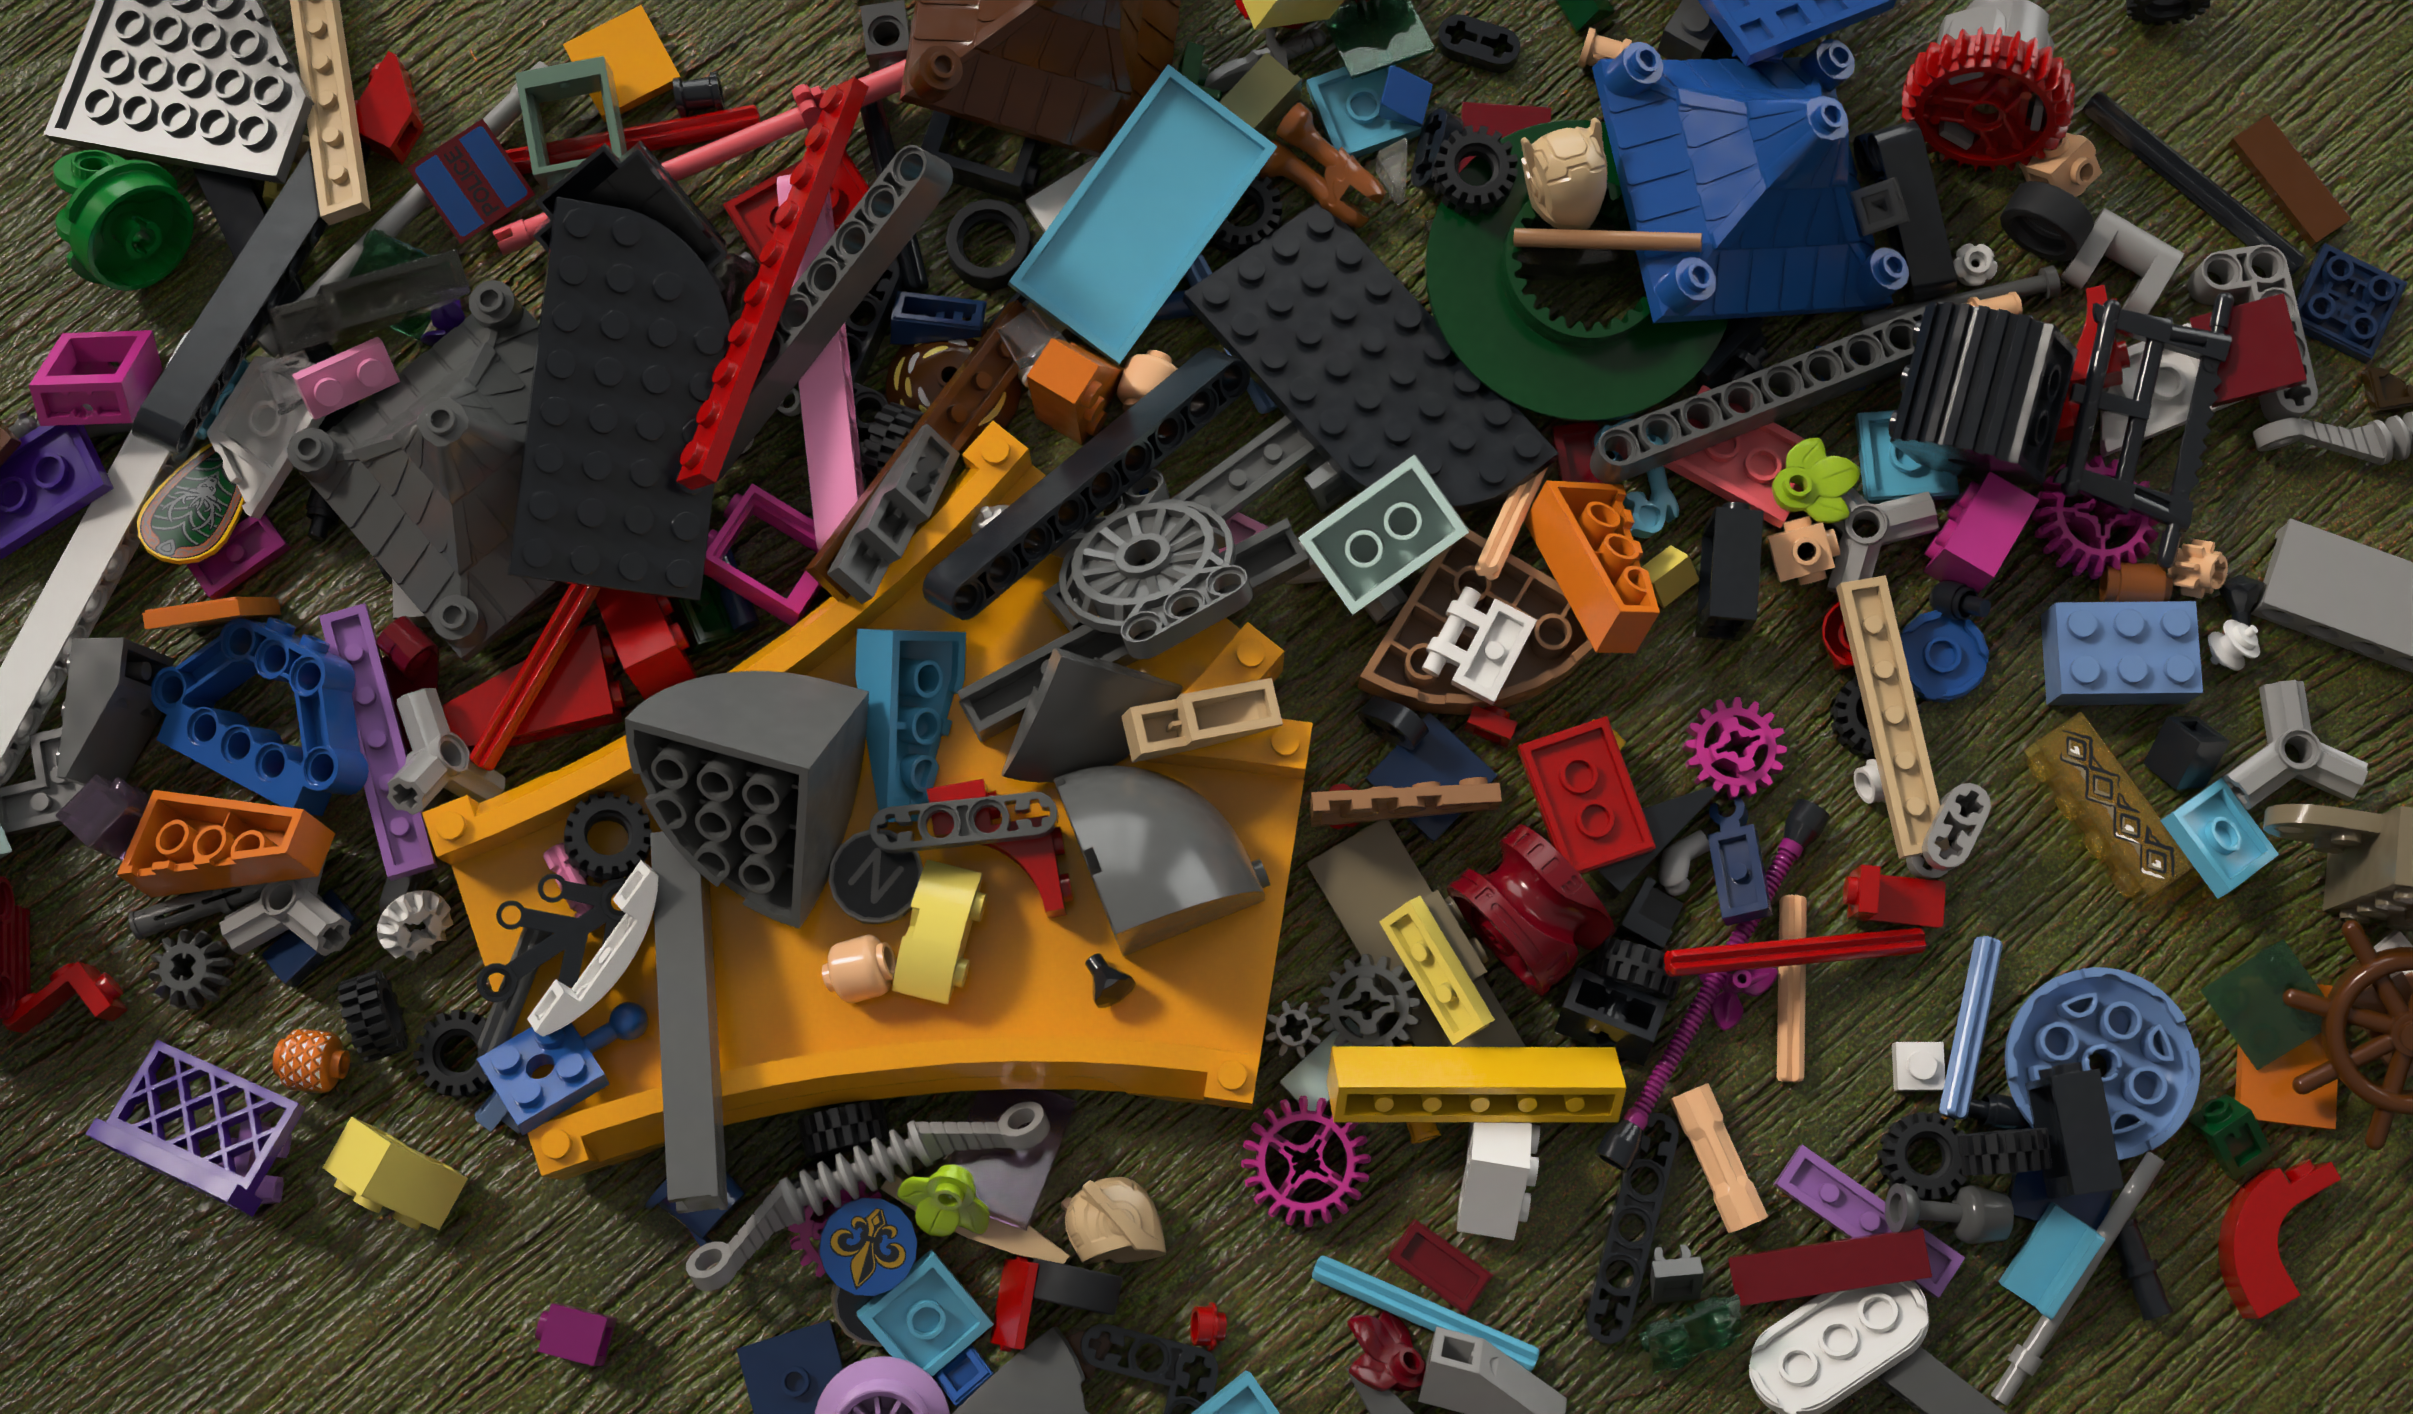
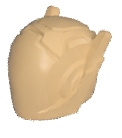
M1592 118L1589 128L1559 129L1541 136L1532 144L1526 137L1522 138L1521 145L1524 157L1521 161L1532 208L1544 221L1555 228L1571 230L1588 229L1599 213L1607 189V160L1602 141L1601 122L1597 118Z
M1109 1177L1095 1182L1089 1180L1073 1198L1066 1197L1061 1202V1207L1066 1211L1065 1225L1069 1240L1083 1264L1110 1260L1113 1264H1120L1166 1255L1161 1220L1155 1204L1145 1189L1135 1181L1125 1177Z

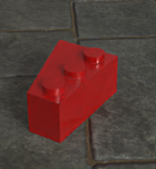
M600 588L595 601L622 666L644 700L666 688L698 678L685 649L690 647L680 624L678 622L673 624L669 614L675 612L669 597Z

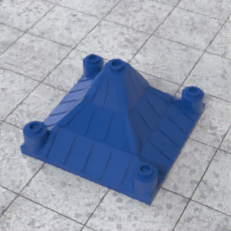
M1827 39L1822 41L1805 57L1783 58L1782 61L1777 63L1758 61L1745 67L1740 58L1719 60L1687 59L1682 61L1662 60L1660 54L1652 46L1643 42H1635L1627 46L1615 59H1600L1592 67L1631 231L1702 233L1703 235L1701 252L1636 250L1653 323L1883 310L1893 303L1891 295L1907 283L1909 269L1900 253L1885 247L1875 251L1873 234L1863 236L1850 192L1861 189L1857 181V171L1849 147L1848 118L1842 104L1838 101L1835 90L1836 87L1853 74L1855 68L1852 52L1845 44L1839 40Z

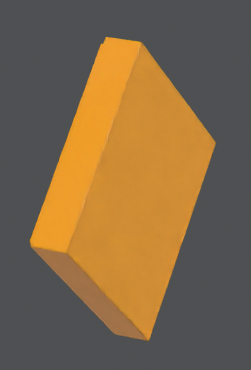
M642 5L563 44L572 62L600 56L605 57L613 71L620 114L673 88V78L680 77ZM601 91L590 93L589 95L604 123L607 122Z

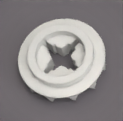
M418 890L406 893L395 899L383 911L377 925L378 940L383 948L396 959L405 955L414 961L418 953L422 951L432 954V945L437 941H447L445 930L453 925L450 916L451 908L444 898L435 892ZM423 921L426 928L421 931L414 929L410 932L404 923L419 925Z

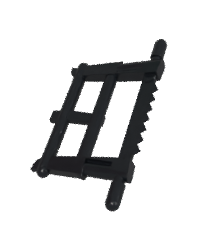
M2228 292L2220 293L2215 299L2209 324L2210 331L2173 324L2172 317L2161 318L2121 309L2120 303L2115 299L2105 301L2103 306L2094 303L2092 314L2098 326L2084 385L2072 384L2069 396L2070 402L2080 405L2066 466L2056 473L2052 483L2061 484V492L2066 497H2074L2080 493L2115 507L2125 515L2128 514L2129 510H2132L2167 525L2166 530L2162 533L2157 555V563L2163 569H2169L2174 566L2182 536L2180 531L2186 532L2191 524L2194 502L2189 501L2191 489L2199 482L2195 475L2203 465L2199 456L2207 449L2202 440L2211 432L2206 423L2215 415L2210 406L2218 399L2213 390L2222 382L2217 375L2220 363L2226 361L2232 342V336L2225 334V330H2228L2234 305V298ZM2116 333L2146 342L2133 399L2103 391ZM2164 349L2200 359L2170 495L2133 484ZM2098 410L2128 416L2115 478L2085 470L2088 457L2087 452H2089Z

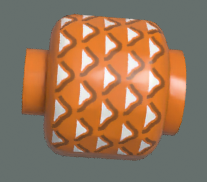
M297 1029L278 1042L273 1054V1071L276 1076L280 1077L281 1083L287 1089L326 1093L336 1086L339 1079L346 1077L350 1066V1054L347 1050H344L341 1039L333 1032Z

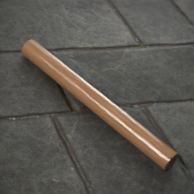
M1515 228L1513 243L1514 247L1701 252L1703 235L1702 233Z

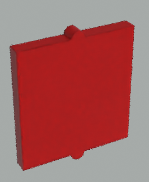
M1017 1255L1016 1260L1004 1259L993 1321L994 1325L992 1326L990 1343L1000 1345L1001 1351L1011 1352L1012 1348L1024 1350L1039 1263L1028 1262V1257Z

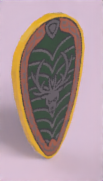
M211 443L198 450L178 467L156 489L141 509L137 519L139 540L149 554L163 562L179 565L196 563L216 554L228 541L243 511L242 505L245 504L244 498L237 484L229 481L223 468L222 457L214 450Z

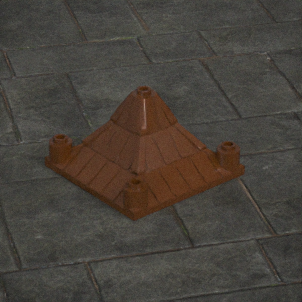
M916 0L899 101L1100 158L1168 64L1172 66L1181 0Z

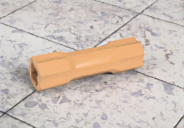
M1709 1083L1669 1099L1681 1128L1689 1137L1713 1191L1714 1202L1728 1233L1738 1231L1767 1218L1768 1215L1753 1182L1748 1179L1723 1123V1114Z

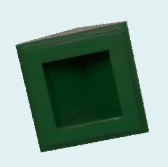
M1555 0L1576 34L1615 12L1608 0Z

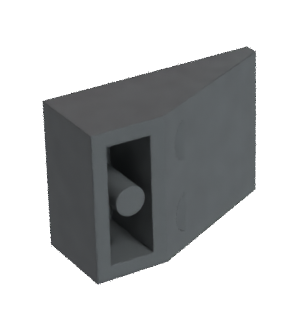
M72 638L71 654L66 664L68 673L66 698L61 708L63 720L61 742L56 753L57 778L85 787L94 780L119 792L163 715V712L154 706L151 699L152 681L160 670L170 666L173 667L174 658L126 638Z

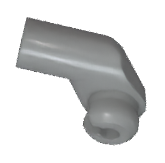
M1702 830L1692 833L1663 851L1658 878L1660 884L1664 886L1666 893L1669 895L1679 896L1689 889L1690 881L1687 877L1690 861L1710 851L1709 841Z

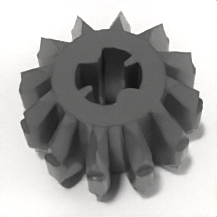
M185 929L179 932L178 941L169 937L162 939L163 947L166 950L164 955L159 953L150 955L152 961L159 963V969H155L147 974L150 980L160 982L154 993L163 999L170 997V1006L178 1009L188 1004L189 1008L199 1010L203 1007L204 998L212 1002L220 1000L216 989L217 985L228 987L232 984L228 977L222 976V971L234 966L233 960L222 957L227 946L221 941L212 942V934L205 931H200L194 936L192 931ZM192 961L195 962L191 967L194 975L188 978L187 976L191 972L188 964Z

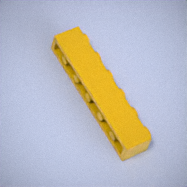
M1332 1046L1326 1080L1333 1122H1619L1627 1088L1615 1047Z

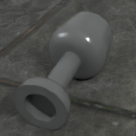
M1896 1183L1889 1189L1885 1201V1218L1892 1232L1912 1230L1919 1220L1950 1222L1953 1233L1964 1243H1993L2005 1241L2012 1231L2014 1222L2013 1205L2007 1194L1974 1185L1962 1187L1955 1193L1951 1203L1920 1200L1917 1192L1912 1187Z

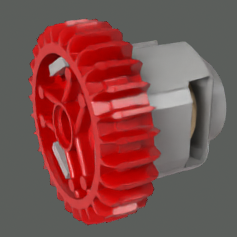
M1974 0L1966 10L1946 15L1939 29L1937 43L1930 42L1926 52L1918 53L1915 63L1910 65L1902 92V118L1906 122L1916 121L1919 125L1924 142H1926L1927 154L1938 151L1940 152V162L1951 158L1956 160L1957 168L1963 163L1972 164L1976 172L1979 166H1990L1994 173L1998 165H2005L2010 171H2013L2016 162L2020 161L2027 166L2032 156L2039 159L2045 158L2044 148L2050 150L2057 149L2060 139L2065 138L2073 117L2075 84L2071 82V71L2064 69L2063 58H2052L2054 42L2048 33L2050 15L2044 9L2029 0Z

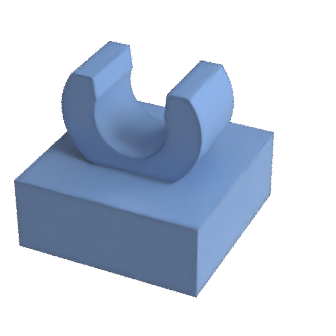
M493 1090L475 1112V1120L490 1132L502 1120L519 1134L520 1130L496 1091Z

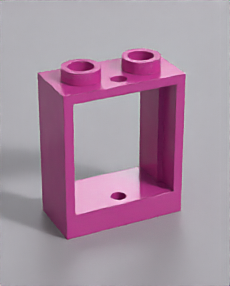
M153 331L62 333L29 384L40 426L133 423L138 410L163 371ZM110 362H118L119 366H113ZM83 404H89L93 410L85 409Z
M752 483L744 496L736 493L729 502L723 514L728 520L721 530L717 532L712 529L708 533L704 574L793 627L801 621L823 586L805 571L786 599L722 560L752 515L757 516L818 553L814 520Z

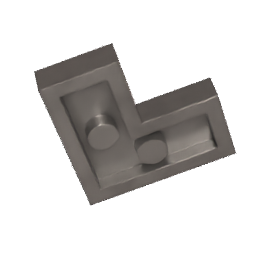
M62 728L29 735L36 780L0 788V824L5 831L6 837L83 820L63 811L85 786L57 778L56 753L60 747Z

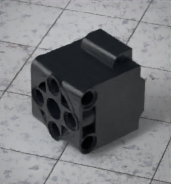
M639 141L620 158L604 143L535 201L548 218L536 227L533 236L547 252H549L554 205L557 197L629 209L661 223L680 237L702 260L714 278L719 291L722 292L726 288L723 281L712 268L728 256L727 242L642 141Z

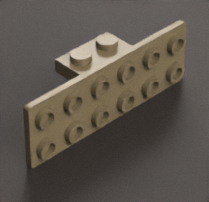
M1389 820L1375 822L1308 862L1307 867L1359 955L1361 958L1362 954L1372 955L1375 966H1377L1382 956L1391 958L1390 970L1399 965H1404L1379 921L1409 900L1421 896L1495 1019L1485 1029L1452 1045L1417 987L1410 992L1412 998L1422 999L1424 1005L1413 1008L1412 1015L1417 1016L1422 1021L1420 1025L1409 1024L1406 1028L1413 1037L1411 1041L1415 1047H1526L1484 978L1488 971L1483 964L1487 963L1489 959L1483 947L1475 937L1467 939L1459 923L1464 921V918L1454 900L1450 896L1443 899L1438 890L1431 891ZM1407 970L1402 978L1404 982L1413 980ZM1379 975L1382 988L1390 995H1399L1395 986L1388 979ZM1395 1013L1397 1018H1399L1400 1013Z

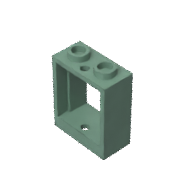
M604 56L515 73L532 172L542 189L553 187L585 159L550 165L539 103L601 91L611 149L618 158L627 152L613 71Z

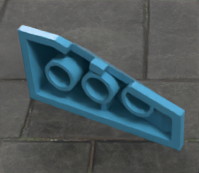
M857 629L855 677L857 688L869 691L866 740L879 811L893 806L929 803L927 789L934 787L939 765L935 758L941 737L949 735L952 721L947 719L954 694H958L957 691L962 689L965 679L966 632ZM919 814L911 816L912 821H918ZM895 818L888 819V822H897Z

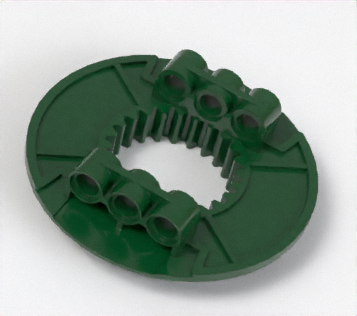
M1559 120L1541 123L1518 130L1500 140L1503 144L1508 140L1512 144L1511 155L1517 154L1518 163L1515 169H1518V173L1509 196L1506 197L1505 202L1499 208L1495 205L1493 211L1485 215L1483 210H1479L1477 216H1469V209H1463L1462 214L1454 212L1455 204L1451 202L1446 207L1440 202L1430 228L1426 246L1425 278L1430 308L1437 327L1457 359L1481 383L1505 400L1540 415L1566 421L1606 422L1623 419L1659 405L1687 385L1707 363L1717 348L1729 319L1653 323L1646 291L1643 292L1634 309L1628 310L1621 321L1616 317L1613 318L1606 329L1600 322H1595L1591 330L1586 331L1583 323L1580 321L1570 329L1566 326L1565 317L1560 316L1555 321L1549 320V308L1544 307L1536 310L1533 307L1537 297L1535 294L1524 295L1523 291L1527 285V280L1517 278L1522 268V262L1517 261L1522 247H1514L1513 243L1515 228H1530L1533 221L1539 222L1542 219L1532 208L1521 161L1524 157L1521 139L1526 137L1532 144L1541 136L1559 129L1589 128L1591 121ZM1601 122L1602 141L1607 160V189L1596 219L1612 230L1631 231L1606 124ZM1476 156L1461 170L1459 176L1469 185L1481 186L1492 178V170L1486 160Z

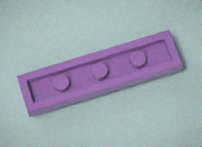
M1804 1145L1798 1146L1773 1186L1848 1238L1892 1232L1886 1222L1885 1202ZM1923 1229L1932 1277L1914 1281L1932 1297L1939 1298L1965 1257Z

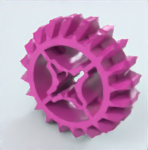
M2094 456L2089 464L2086 462L2085 470L2115 478L2119 459H2113L2105 467L2102 456ZM2066 464L2061 465L2055 471V473H2057L2060 469L2065 468ZM2049 476L2043 482L2045 491H2040L2036 495V498L2039 499L2037 504L2041 508L2036 509L2032 513V520L2044 524L2035 531L2036 538H2048L2049 543L2043 548V554H2051L2055 550L2060 555L2056 560V567H2062L2068 561L2073 563V576H2079L2087 567L2092 580L2102 576L2105 565H2111L2113 568L2120 570L2121 561L2135 564L2137 563V558L2144 559L2150 553V548L2147 544H2152L2157 540L2159 533L2152 527L2156 526L2159 522L2132 510H2129L2128 514L2125 515L2119 509L2087 496L2083 497V503L2081 504L2076 503L2071 508L2063 507L2066 496L2061 492V484L2052 483L2054 476ZM2134 481L2133 483L2146 488L2150 487V481H2142L2140 484ZM2098 519L2103 520V523L2098 524ZM2121 527L2128 528V535L2122 546L2114 549H2105V542L2110 538V531H2117ZM2070 530H2074L2075 532H2077L2082 538V542L2079 541L2071 533Z
M1300 1096V1111L1296 1112L1291 1111V1106L1287 1099L1281 1100V1109L1285 1115L1277 1119L1274 1112L1267 1108L1263 1114L1271 1123L1266 1130L1256 1122L1251 1126V1130L1254 1133L1262 1136L1260 1142L1244 1141L1243 1147L1245 1149L1257 1151L1256 1159H1243L1241 1167L1247 1169L1256 1167L1258 1174L1245 1179L1246 1187H1253L1261 1183L1264 1190L1257 1193L1254 1201L1256 1204H1260L1270 1196L1275 1201L1268 1211V1215L1271 1217H1275L1278 1214L1281 1206L1288 1208L1285 1221L1288 1225H1293L1296 1211L1305 1212V1226L1312 1227L1314 1221L1312 1212L1321 1210L1323 1221L1328 1224L1332 1222V1216L1327 1207L1335 1203L1338 1210L1342 1214H1346L1349 1208L1341 1199L1342 1196L1347 1193L1355 1200H1359L1362 1196L1358 1189L1350 1185L1353 1179L1360 1182H1368L1369 1180L1367 1173L1356 1171V1163H1370L1371 1156L1369 1154L1356 1155L1354 1148L1367 1143V1138L1365 1135H1360L1351 1140L1348 1132L1355 1129L1358 1122H1346L1342 1126L1338 1122H1333L1332 1114L1331 1116L1323 1114L1326 1107L1325 1098L1318 1099L1316 1111L1307 1110V1096ZM1310 1120L1322 1123L1314 1136L1304 1144H1295L1277 1133L1284 1126L1296 1121ZM1333 1132L1341 1139L1346 1152V1169L1343 1177L1328 1167L1322 1158L1324 1147ZM1318 1139H1321V1143L1316 1149L1319 1156L1314 1160H1320L1319 1168L1327 1172L1328 1175L1324 1176L1317 1170L1314 1172L1311 1169H1307L1303 1174L1300 1173L1296 1181L1292 1183L1291 1180L1296 1173L1293 1166L1298 1164V1162H1292L1293 1154L1285 1150L1284 1146H1288L1295 1152L1298 1150L1305 1153L1314 1146ZM1268 1145L1279 1151L1288 1160L1290 1165L1288 1176L1279 1190L1273 1185L1266 1169ZM1309 1178L1321 1180L1335 1189L1329 1195L1314 1201H1298L1291 1198L1299 1185Z

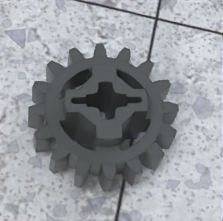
M1362 954L1361 966H1357L1352 959L1344 960L1346 973L1342 974L1331 970L1329 975L1335 982L1333 988L1321 987L1320 993L1329 997V1004L1318 1007V1012L1330 1014L1331 1020L1323 1026V1029L1326 1032L1338 1031L1339 1035L1334 1042L1336 1046H1344L1351 1042V1046L1397 1047L1395 1041L1397 1038L1406 1042H1410L1413 1039L1406 1028L1409 1024H1421L1422 1020L1412 1015V1010L1424 1005L1422 999L1412 998L1410 992L1418 986L1414 980L1404 982L1402 978L1407 971L1404 965H1399L1390 970L1391 958L1382 956L1377 966H1375L1372 955ZM1379 975L1388 979L1395 986L1399 995H1390L1382 988ZM1356 979L1357 988L1347 999H1342L1348 985ZM1370 996L1374 1000L1390 1003L1389 1006L1374 1010L1372 1012V1019L1370 1013L1352 1009L1353 1006L1368 1002ZM1394 1013H1400L1394 1027L1383 1035L1385 1033V1023ZM1343 1017H1351L1360 1025V1033L1363 1034V1037L1355 1034L1347 1026Z

